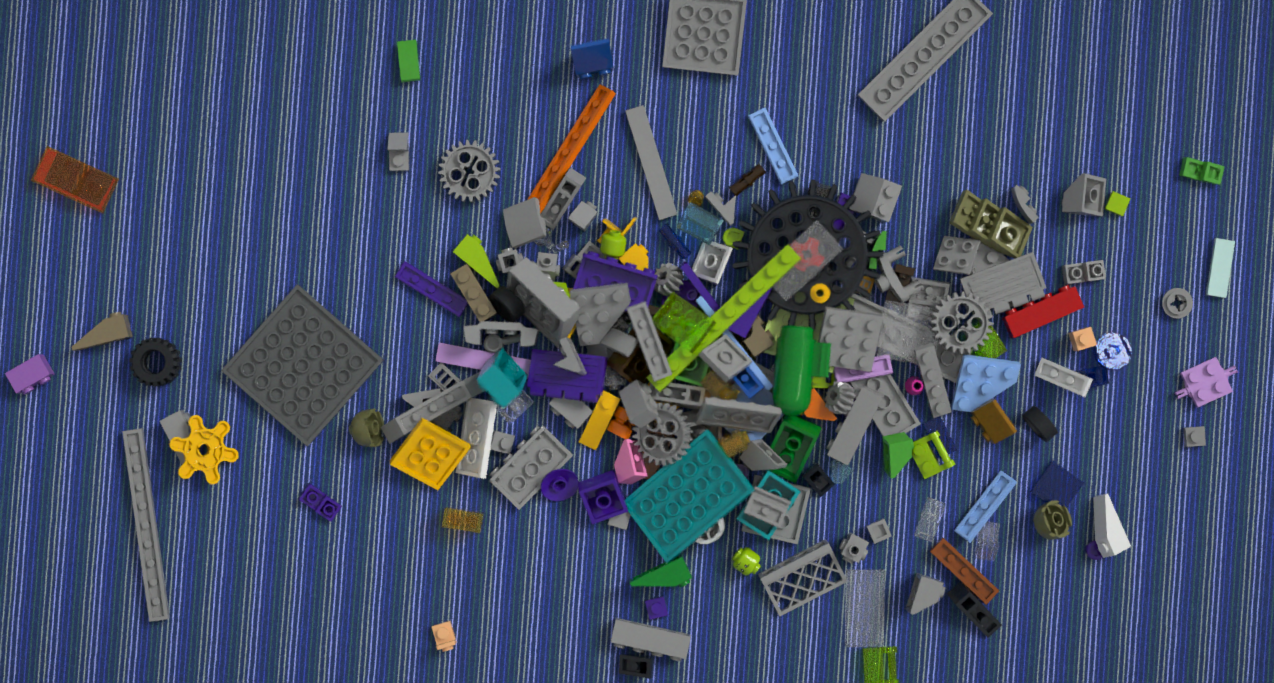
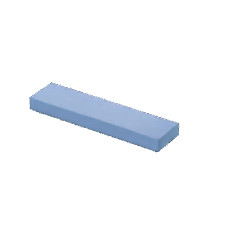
M766 108L748 115L780 184L782 185L798 177Z
M1000 471L954 531L971 543L1017 482L1003 471Z

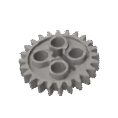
M466 140V145L464 146L459 141L458 148L452 145V152L446 150L448 157H441L445 163L439 164L443 170L439 171L438 174L444 175L440 182H446L443 188H450L449 195L455 192L456 200L462 196L463 202L466 201L467 197H469L471 203L474 197L480 201V195L482 194L487 198L486 191L488 190L493 193L494 191L491 186H498L494 180L500 179L496 172L501 171V169L495 167L500 162L499 160H493L496 154L492 153L489 155L491 148L488 147L484 150V143L478 147L476 140L473 142V145H470L469 140ZM463 154L470 155V161L468 163H462L460 161V158ZM475 156H478L477 161L472 167L474 174L468 175L466 183L462 187L461 184L467 175L465 169H470ZM481 162H485L488 165L484 172H480L477 169L478 164ZM454 171H460L462 173V176L459 180L452 179V173ZM472 179L479 181V186L476 189L469 187V182Z
M964 291L960 293V297H958L956 292L953 293V298L949 295L945 296L947 302L941 299L939 301L941 307L937 305L934 307L938 312L931 313L935 320L930 321L931 324L935 325L931 331L937 332L933 338L941 339L938 345L945 343L944 350L951 347V353H955L958 349L959 355L963 354L964 349L967 354L971 353V348L977 351V344L983 347L984 342L982 340L988 341L990 339L986 333L990 334L993 332L988 326L994 325V323L988 321L993 315H987L986 313L990 310V307L983 308L985 301L979 303V296L972 299V293L965 297ZM959 305H964L966 307L965 314H960L958 312ZM971 311H974V315L964 322V326H961L952 335H949V332L960 323L959 320L966 318ZM945 318L952 320L953 324L950 328L944 325ZM972 319L979 321L978 329L972 327ZM958 332L965 334L966 339L964 342L958 340Z
M657 403L656 409L659 414L655 418L657 427L654 426L652 420L642 428H633L637 434L632 437L638 439L634 445H640L637 452H644L642 458L649 457V463L655 461L656 465H661L662 463L663 466L669 463L674 464L676 460H682L681 455H687L685 449L691 448L687 443L693 440L691 437H688V434L693 432V430H688L687 428L691 423L685 422L688 416H681L683 410L676 411V405L670 407V403H664V405ZM671 422L675 425L674 431L671 429ZM648 430L653 431V432H660V431H661L662 434H668V435H672V434H673V435H677L678 438H675V437H672V436L664 437V435H662V434H652V433H648ZM651 438L655 441L654 446L651 444ZM669 441H670L671 444H672V449H671V450H670L669 447H668V442H669Z

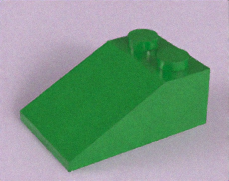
M785 415L770 448L788 465L785 468L769 471L796 483L822 427L798 416Z
M680 554L671 562H664L631 578L630 584L631 586L675 587L679 585V587H683L690 583L689 579L692 578V575L682 554Z

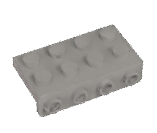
M537 426L530 433L532 437L527 442L523 440L516 447L518 451L514 455L510 453L503 460L505 464L501 469L496 467L489 474L491 477L489 482L519 510L539 491L542 479L549 472L560 469L573 456L545 426L541 428Z

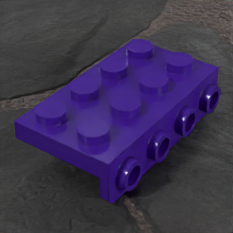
M588 251V254L583 253L573 289L628 283L631 298L628 307L643 301L649 307L658 275L654 274V270L644 268L643 271L636 269L637 265L628 262L622 265L617 263V259L607 257L605 260L599 258L600 254Z

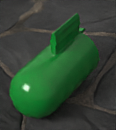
M783 325L780 328V337H777L772 399L774 406L780 407L781 413L784 415L798 416L805 412L811 402L813 377H829L831 343H818L816 340H813V329L811 327Z

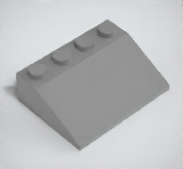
M525 257L509 270L507 288L523 304L525 309L523 315L560 349L561 343L559 340L568 337L579 318V304L575 300H571L561 287H557L549 275L540 271L535 262Z

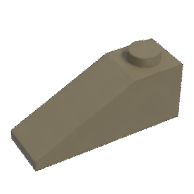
M121 312L109 314L110 318L102 320L71 347L72 351H79L133 337L128 315H121Z

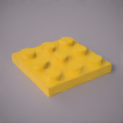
M421 418L390 459V465L439 490L471 446L466 441Z

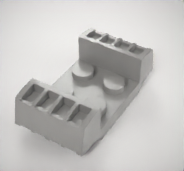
M481 321L478 325L464 326L466 342L475 345H482L483 330H486L487 334H498V331H505L506 335H518V331H520L521 347L536 346L539 335L538 329L527 328L521 323Z

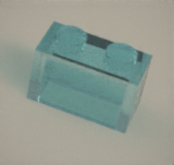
M690 202L676 228L710 246L724 220Z

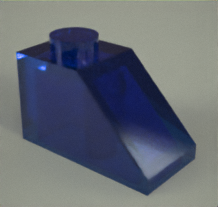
M1106 365L1074 370L1093 379L1089 388L1109 384Z

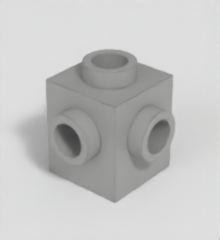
M512 248L501 250L502 254H498L499 259L496 260L498 270L502 271L503 274H508V276L509 270L523 260L522 253L518 254V251ZM509 259L514 260L513 266H508L507 262Z
M538 252L536 264L539 270L549 275L552 282H555L556 276L559 277L560 265H557L558 254Z
M850 532L847 539L843 538L839 549H841L840 553L844 555L842 559L851 564L854 561L859 563L860 560H864L868 553L866 548L869 542ZM852 547H856L854 552H851Z

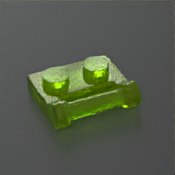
M897 646L862 648L864 683H899L896 674L895 653L897 652ZM883 653H888L889 679H884Z

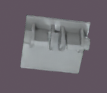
M944 236L933 270L967 275L974 274L976 267L973 266L981 241Z

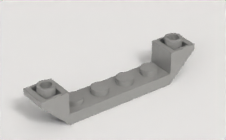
M480 372L462 380L383 425L381 429L389 444L410 433L421 418L431 421L472 397L483 393L484 391L477 383L479 382L477 377Z

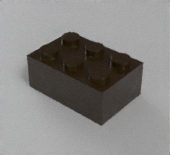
M632 328L628 335L637 339L634 328ZM656 329L665 356H667L675 346V343ZM639 342L629 357L619 352H614L607 360V365L630 383L636 379L643 384L648 381L647 377L650 375V371Z

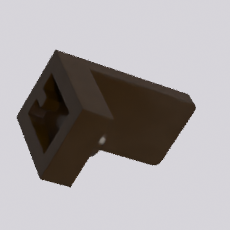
M899 264L893 266V270L901 285L904 287L908 285L911 277L914 276L915 268ZM890 289L887 290L886 303L904 306V302H900Z

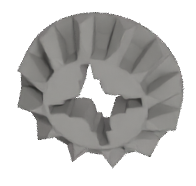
M1173 288L1167 291L1162 298V308L1165 314L1171 318H1183L1192 310V297L1182 288ZM1175 297L1178 301H1184V303L1179 305L1178 309L1176 306L1170 305L1175 301Z

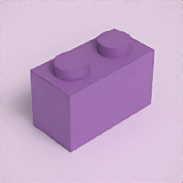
M38 354L5 373L14 391L24 395L33 391L35 385L39 383L43 385L51 380L50 377L55 375L44 354Z

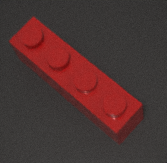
M1066 285L1059 288V293L1052 295L1050 292L1045 294L1041 301L1036 303L1029 301V303L1023 304L1024 308L1018 311L1016 308L1006 311V316L1002 317V320L1010 338H1016L1084 308L1076 287Z

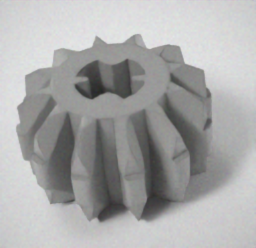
M669 262L661 264V268H656L657 272L655 275H658L654 287L655 291L664 296L674 295L675 290L679 291V286L683 285L681 280L684 279L681 269Z
M834 382L833 386H829V391L825 392L827 394L824 399L826 401L825 407L832 411V413L846 414L847 410H851L852 404H855L853 402L854 398H856L854 394L855 389L846 382Z

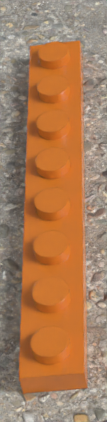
M599 84L528 199L533 197L539 199L540 214L616 93L611 89Z

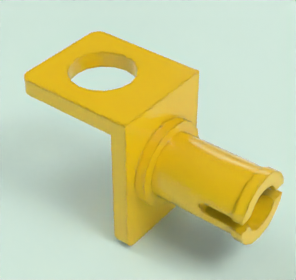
M634 217L624 231L607 218L603 219L602 222L606 224L607 229L597 241L601 244L602 236L605 233H610V230L620 231L621 235L625 236L637 218Z

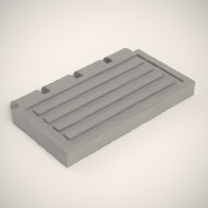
M1033 252L960 278L966 297L969 293H972V299L979 296V303L985 301L983 308H993L995 314L1010 310L1008 303L1010 301L1014 308L1029 303L1027 298L1029 294L1032 301L1045 297L1043 289H1046V285ZM990 310L986 312L987 315H992Z

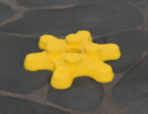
M193 415L188 421L191 429L187 438L174 437L169 442V446L173 451H179L184 454L185 461L179 467L178 474L181 478L188 479L195 471L200 470L205 474L206 481L209 484H216L220 479L218 472L219 463L222 461L235 462L238 459V451L234 448L226 447L223 443L224 436L230 431V425L226 421H219L213 429H207L203 425L202 418L198 415ZM202 444H205L208 448L205 455H201L198 450Z

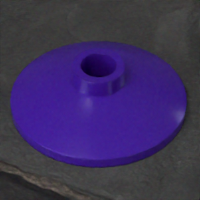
M556 469L549 472L542 479L541 492L549 500L563 501L576 493L579 481L574 472L567 469Z

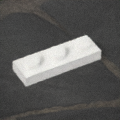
M1041 358L1034 374L1039 378L1086 397L1093 380L1044 358Z

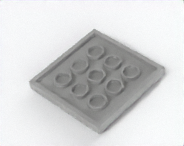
M670 0L662 67L738 76L747 0Z

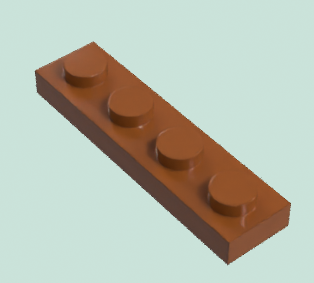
M943 537L930 550L946 568L986 605L999 592L986 577Z

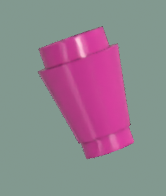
M916 376L908 378L905 383L906 391L910 395H919L924 389L922 379ZM918 382L920 385L919 389H914V383Z

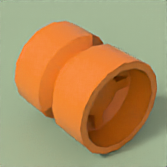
M618 405L614 413L615 419L609 422L606 430L624 439H629L633 432L632 426L636 425L629 421L625 408Z

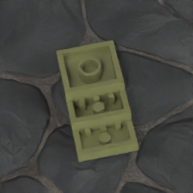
M968 190L962 191L949 221L951 225L975 240H980L982 244L1012 258L1022 255L1033 228L1007 208H999L986 198L981 200Z

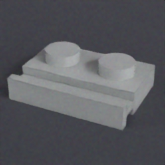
M754 486L755 491L751 494L744 513L780 528L791 501Z

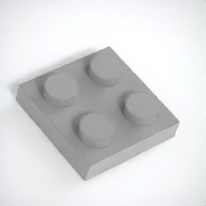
M726 334L699 354L725 382L732 379L752 363V360Z

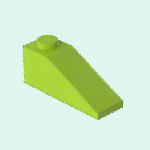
M467 234L453 252L498 289L500 284L484 247L480 245L482 241L474 234L472 237Z

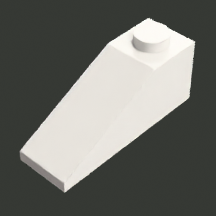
M1103 494L1093 497L1095 541L1098 545V550L1103 558L1115 556L1131 547L1109 495Z

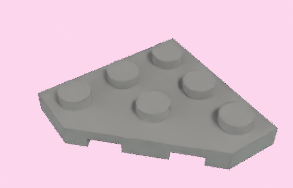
M628 283L570 290L571 300H575L580 307L579 318L576 321L580 346L599 344L631 302Z

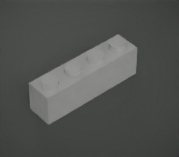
M865 385L861 389L857 388L854 393L856 395V398H854L856 399L855 404L851 406V410H847V413L844 414L847 417L844 423L840 422L835 430L838 433L836 439L831 438L826 448L829 450L828 456L847 466L884 395Z
M616 618L611 642L618 648L629 646L633 647V651L644 653V650L651 651V655L662 657L664 654L669 655L672 660L681 661L687 657L691 634Z

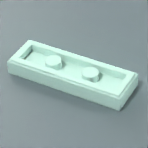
M1214 239L1206 295L1220 298L1227 297L1235 241Z

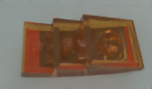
M47 146L31 181L100 213H104L119 179Z

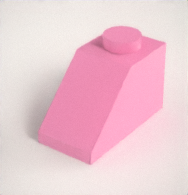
M623 440L614 464L618 483L633 484L647 477L642 452H637L640 445H634L638 440Z

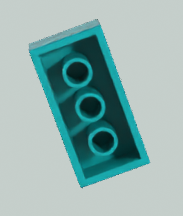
M502 347L485 362L477 377L479 381L477 383L483 391L487 390L492 395L491 399L496 405H501L504 408L521 393L528 374Z

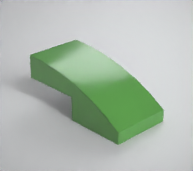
M398 41L401 82L421 80L417 41Z
M1183 157L1179 176L1220 185L1225 166Z
M887 231L880 233L881 235L876 238L870 252L886 250ZM869 258L867 270H876L877 259Z

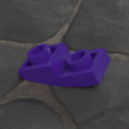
M308 483L298 498L330 522L342 507V505L311 483Z

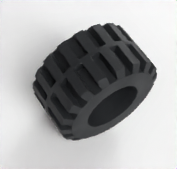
M149 338L135 346L136 349L131 352L133 356L129 358L132 366L129 367L131 371H134L132 375L138 378L140 383H145L148 386H164L174 381L173 378L179 375L178 370L182 368L180 366L182 358L179 357L181 353L179 350H176V346L171 344L170 341L161 338ZM153 351H160L165 357V366L157 374L152 373L146 363L148 355Z

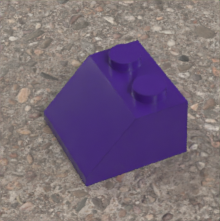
M615 470L578 483L579 494L592 524L628 512Z

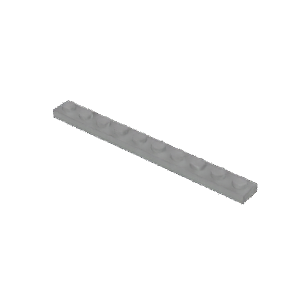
M141 428L122 431L149 622L169 619L170 615L144 430Z

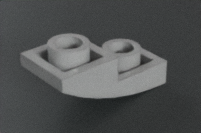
M1014 186L1011 192L1017 208L1029 224L1034 223L1039 217L1036 215L1037 211L1031 205L1027 206L1025 204L1030 199L1028 196L1029 192L1023 186Z
M1103 260L1062 266L1064 285L1106 279Z
M611 328L600 344L614 352H619L629 357L639 341L620 330Z

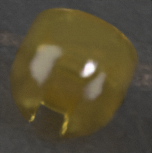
M693 190L688 197V203L694 207L701 206L704 200V195L699 190Z

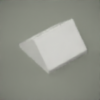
M704 239L692 270L698 278L718 285L733 248Z

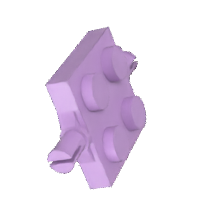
M1217 357L1212 358L1180 373L1184 381V388L1174 392L1177 399L1188 395L1193 400L1196 408L1233 392L1228 382V377L1238 373L1235 366L1224 370L1220 366Z

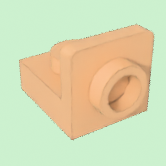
M451 621L431 626L437 650L442 649V652L453 649V645L457 641Z

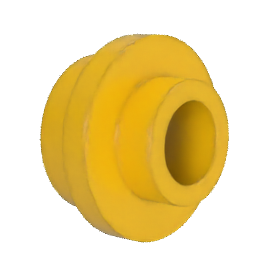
M816 284L812 287L810 295L815 302L823 303L828 300L830 290L824 284ZM820 289L824 291L822 297L816 295V292Z

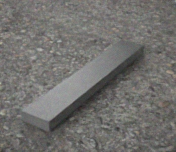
M644 105L626 110L627 119L659 221L676 216L678 214Z

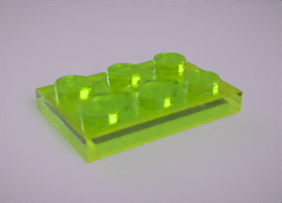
M674 292L671 293L652 318L656 328L692 354L716 324L713 319Z

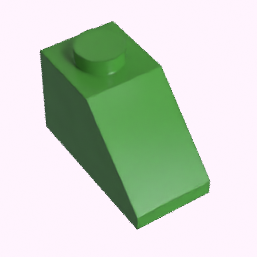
M905 432L882 436L884 471L891 479L895 478L912 458L913 440Z

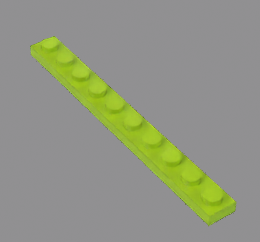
M787 244L667 358L672 375L653 381L650 374L647 379L659 392L664 390L699 356L702 350L718 339L789 272L801 258Z

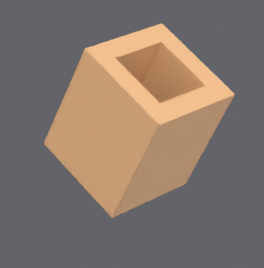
M1091 327L1068 333L1074 351H1080L1097 345Z

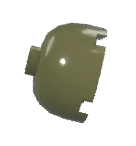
M366 409L358 412L353 417L349 426V432L353 439L363 447H378L383 442L384 437H381V427L384 425L381 413L379 411L375 412L376 409Z
M1052 500L1039 506L1033 517L1036 531L1041 537L1048 540L1066 537L1070 533L1068 532L1069 527L1072 526L1071 515L1068 509L1058 504L1059 501Z

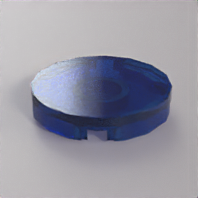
M1110 332L1097 339V345L1094 346L1093 353L1095 360L1100 366L1107 370L1115 371L1120 370L1129 363L1132 348L1126 337Z

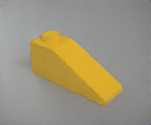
M603 390V394L595 406L579 443L594 450L597 449L621 398Z

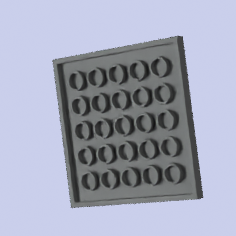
M297 284L221 371L308 447L381 365L384 359Z

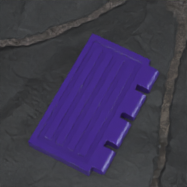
M532 349L527 387L530 388V395L544 397L545 390H547L546 397L562 399L565 392V399L580 401L583 394V401L597 403L598 396L603 394L608 358L605 356L578 354L587 373L583 376L554 365L567 358L561 352Z

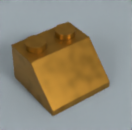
M990 399L970 412L972 414L971 420L977 427H981L983 430L981 434L987 442L996 444L1017 432L996 399Z

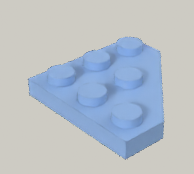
M963 354L951 403L952 410L972 412L1015 384L1021 367L1020 362Z

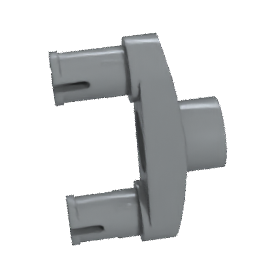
M899 245L887 253L883 252V258L877 259L881 276L880 279H874L881 293L890 289L895 297L903 303L909 300L910 296L923 291L924 287L921 285L915 288V286L921 283L919 279L905 287L901 285L891 266L892 262L906 256L904 251L896 254L903 249Z

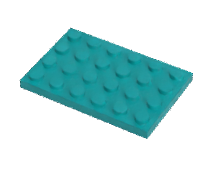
M705 430L689 444L691 448L685 449L687 455H681L682 460H676L674 464L669 463L663 466L625 499L628 512L666 563L675 559L755 491L710 430Z

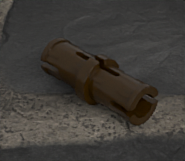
M758 163L752 170L742 174V177L731 185L729 189L737 197L746 188L752 187L753 183L766 172Z

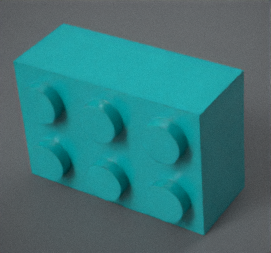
M769 470L765 471L756 487L791 501L787 512L801 492ZM749 496L735 518L770 540L777 526L744 513L750 498Z

